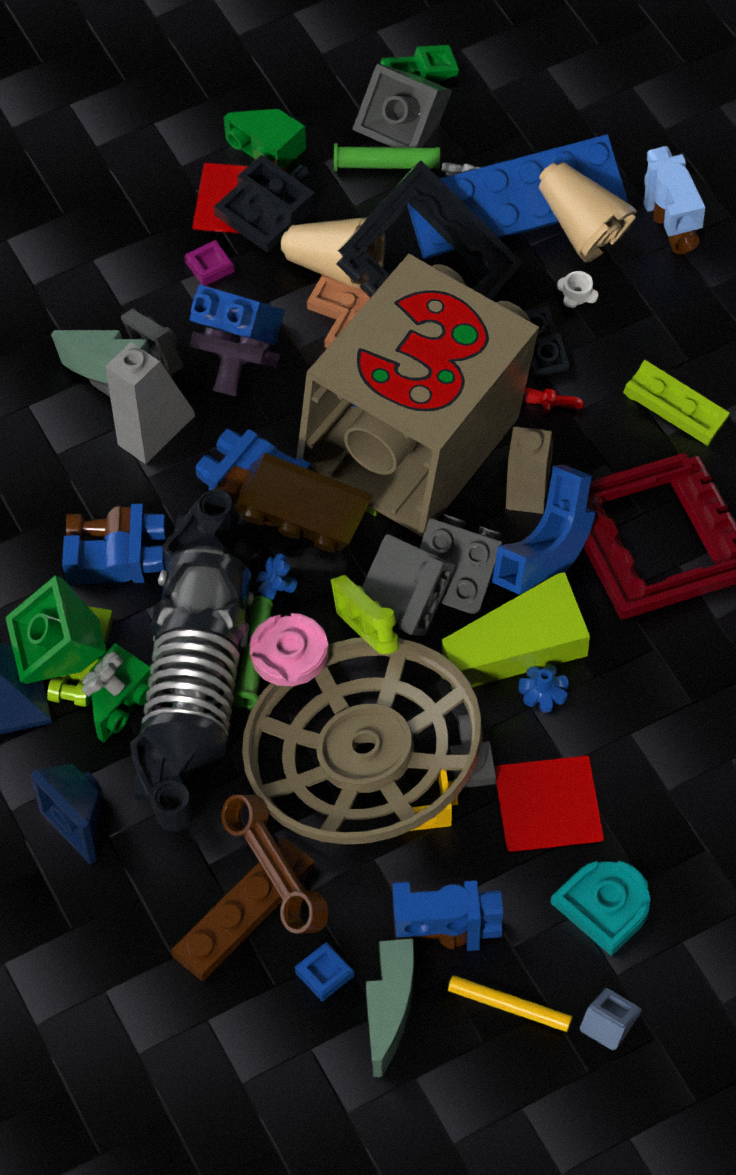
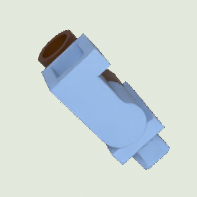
M667 146L649 150L647 153L648 169L644 181L646 185L644 206L647 212L654 210L653 220L656 223H664L673 252L676 254L688 253L695 249L700 242L696 230L703 228L705 205L688 170L685 168L686 161L682 154L672 156Z

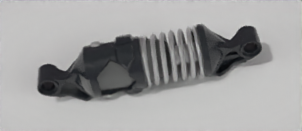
M219 489L205 492L195 502L186 516H177L175 533L168 537L162 546L166 571L162 570L159 575L158 584L163 586L162 598L154 606L150 630L153 634L154 652L152 655L154 663L150 668L152 676L148 680V687L150 688L146 693V700L148 702L144 705L146 716L142 718L140 734L130 743L133 763L137 773L134 787L135 800H149L161 827L171 832H179L188 828L194 819L190 794L183 781L203 766L218 760L226 753L230 726L229 720L232 712L230 707L233 704L234 697L232 694L235 690L234 681L237 676L236 668L238 667L239 656L246 651L249 632L246 607L249 608L253 601V593L248 592L251 573L246 564L228 552L220 542L221 539L233 533L236 527V519L230 495ZM168 689L173 694H165L159 690ZM221 690L224 692L222 695L218 694ZM168 702L173 704L172 708H164L157 703ZM221 703L222 707L217 708L215 704ZM204 708L209 709L212 712L204 713ZM219 716L220 720L218 721L214 717ZM173 803L182 804L174 810L166 809L167 806Z

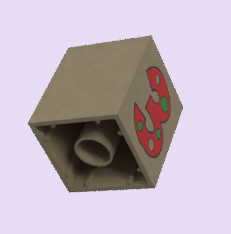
M408 254L307 371L297 458L300 457L311 463V471L373 494L368 506L423 538L429 518L439 519L519 418L539 327L531 323L527 314L517 305L508 301L494 302L467 287L462 277L453 269L444 265L430 266Z

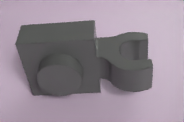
M468 714L459 715L458 734L461 745L450 746V755H469L471 748L470 719ZM490 741L482 742L478 762L464 788L495 784L496 776ZM453 770L454 781L462 770Z

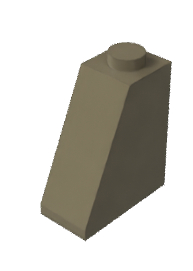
M513 427L508 456L506 509L544 514L553 454L552 431Z

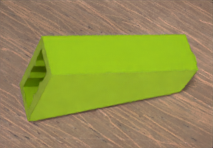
M562 572L442 639V655L456 665L467 678L471 687L527 673V670L533 666L542 669L547 664L557 665L587 657L590 635L565 572Z

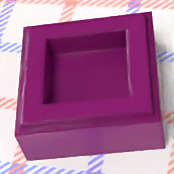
M216 240L185 254L186 264L201 285L206 286L234 272L233 262Z

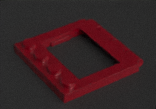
M685 453L599 478L590 483L586 508L596 512L584 549L621 620L736 584V521L730 512H726L728 507L715 483H709L712 477L700 456L688 458ZM670 482L709 553L714 566L704 569L702 567L667 577L666 581L646 586L644 580L639 577L634 567V561L628 549L624 548L613 520L608 517L603 507V502Z

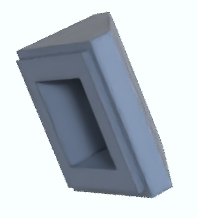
M605 988L588 1007L580 1030L609 1049L615 1050L640 1015L642 1009L610 989Z

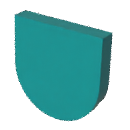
M594 861L582 867L553 894L550 903L612 956L643 926L649 914L651 898L646 879L630 864L618 861V863H598Z

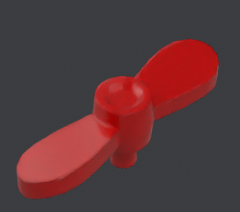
M525 387L522 403L541 404L543 412L546 414L550 413V410L555 406L568 409H582L584 407L582 399L558 395L553 389H545L541 392Z

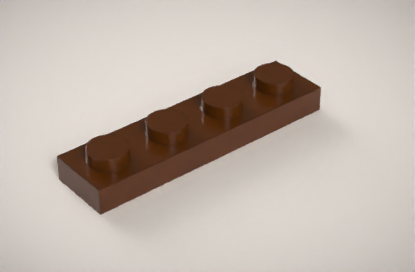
M283 837L277 845L301 883L315 869L314 860ZM260 862L171 949L172 957L202 982L283 901Z

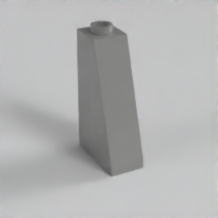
M130 342L105 368L117 443L127 452L147 464L195 416V413L162 363Z

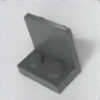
M385 535L362 588L367 596L380 604L381 608H390L394 611L396 624L399 625L398 629L410 635L425 636L456 565L392 535Z

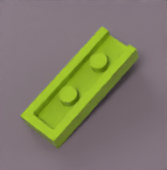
M646 360L643 361L640 369L631 381L629 380L623 391L629 399L642 404L707 446L730 414L725 409Z

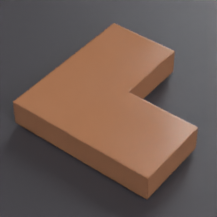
M322 275L307 300V309L336 319L325 339V348H328L370 297L361 289H355Z

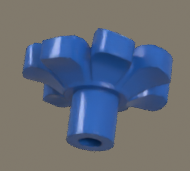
M280 553L275 558H268L265 564L266 572L259 571L256 582L260 584L257 592L258 596H264L273 600L278 590H284L288 593L294 592L297 587V579L286 575L290 569L287 556Z
M547 664L541 670L533 666L527 670V678L520 679L518 690L521 694H525L523 702L527 706L533 707L539 702L540 711L547 713L553 710V701L561 705L567 700V692L565 690L569 687L568 678L564 675L556 677L557 667Z

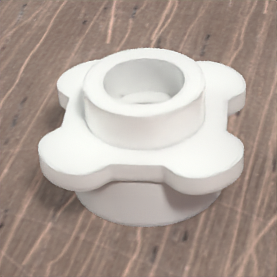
M574 271L558 281L557 288L563 292V303L567 307L574 308L585 302L594 303L598 299V292L593 289L592 277L585 272Z

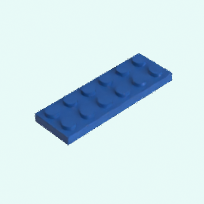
M608 134L440 179L499 239L559 223L539 189V184L541 183L539 176L552 163L556 165L561 163L568 164L628 203ZM407 203L423 259L456 251Z

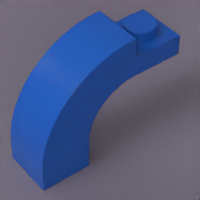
M564 464L553 466L547 504L540 523L524 540L498 546L492 583L521 595L554 575L566 572L570 568L587 541L596 511L586 508L591 475Z

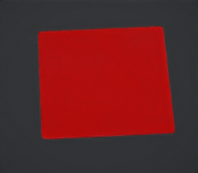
M204 164L193 229L239 233L214 215V206L238 185L237 176L248 166Z
M589 756L497 765L494 767L507 851L515 852L602 842L604 840Z

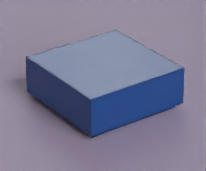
M327 941L295 966V973L322 1002L354 977V970Z

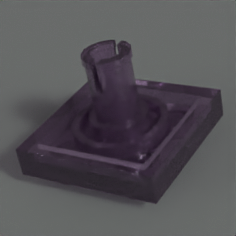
M207 327L204 334L193 332L190 347L218 353V357L222 358L213 391L236 396L242 366L247 364V361L277 368L280 354L269 351L270 343L242 336L240 343H236V335Z

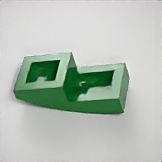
M449 45L417 47L414 57L382 58L380 63L381 65L425 78L436 84L458 75L459 72Z

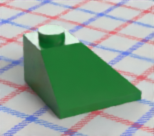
M55 575L5 617L21 683L28 684L82 672L107 652L98 617L59 576Z

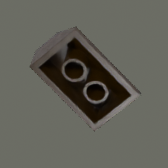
M264 452L248 468L234 510L243 513L242 518L248 522L257 525H264V522L279 527L278 532L282 535L295 539L303 536L313 540L315 547L327 552H335L336 549L340 551L349 545L373 494Z

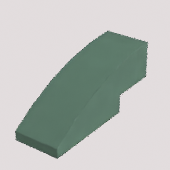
M54 330L51 334L64 366L84 377L107 384L105 366L130 342L152 355L147 339H122L119 330Z
M413 939L379 941L382 980L366 982L373 1077L383 1076L394 1057L405 1030L411 1007L414 982Z

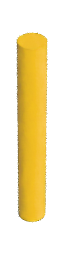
M455 975L452 976L449 983V992L568 1032L573 1016Z

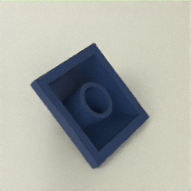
M0 643V734L52 723L43 680L28 684L21 683L12 646Z
M74 764L36 769L30 776L39 811L90 865L97 860L102 818V804L99 794L102 789L100 784L89 772L82 774Z

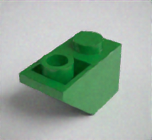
M279 109L232 112L224 116L225 135L228 143L237 150L241 149L255 160L262 155L283 170L306 149L305 126Z
M116 643L89 670L94 672L93 670L96 665L103 660L106 654L112 651L123 660L115 670V676L125 684L122 691L118 695L113 696L106 688L102 687L99 691L92 693L97 737L102 742H105L112 733L120 732L126 725L129 715L138 705L142 706L147 702L146 693L150 689L148 687V680L152 676L150 674V666Z

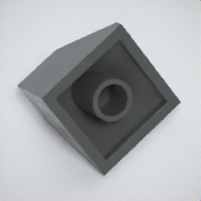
M376 64L353 130L391 147L422 148L440 124L452 90L425 78Z

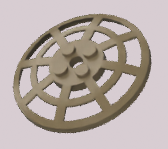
M362 637L329 644L327 663L321 673L314 677L322 693L302 708L291 725L269 716L278 702L294 686H277L270 683L261 693L259 700H257L251 710L244 731L242 754L245 772L254 794L265 801L268 813L280 824L302 836L321 842L345 845L372 843L394 838L416 829L447 807L467 784L478 762L482 746L483 723L477 697L469 681L457 666L439 652L422 644L398 638L399 649L391 654L376 652ZM357 657H390L385 678H360L337 685L327 666ZM406 660L420 663L434 670L446 679L454 689L435 703L420 689L401 681ZM380 691L376 704H361L349 707L344 699L345 696L351 694ZM396 694L415 702L424 712L406 722L398 712L392 709ZM463 702L468 711L471 724L469 755H447L449 735L443 716ZM330 705L335 716L326 723L320 734L304 730L305 726L319 711ZM433 724L437 737L435 754L414 752L413 736ZM262 732L284 739L282 762L286 779L263 785L260 778L258 766V749ZM364 743L375 744L373 750L368 753L360 754L355 752L357 747ZM297 744L316 749L320 766L298 775L295 763ZM408 768L427 769V774L419 784L403 795L395 782L403 776ZM441 770H462L443 795L417 814L415 813L410 804L431 787ZM329 780L333 785L342 790L335 805H330L318 799L307 788ZM380 790L388 802L385 805L373 808L351 809L358 793ZM295 792L298 798L310 808L328 815L320 829L310 827L288 817L275 805L271 798ZM395 812L401 821L388 827L370 831L338 832L345 819H373Z

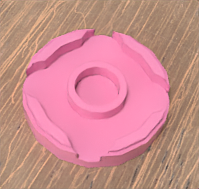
M291 613V616L281 617V615L270 617L257 627L251 637L250 658L254 670L264 680L277 686H296L309 682L321 673L328 660L329 645L324 629L314 619L303 614Z

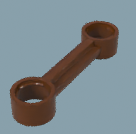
M233 795L229 797L222 808L224 828L231 835L245 837L283 899L280 910L283 925L288 931L296 934L319 932L328 920L327 902L320 893L305 891L266 828L269 814L265 801L257 795ZM245 803L249 809V821L246 827L243 826L241 821V810ZM303 900L307 902L309 907V918L306 925L303 924L300 918V906Z

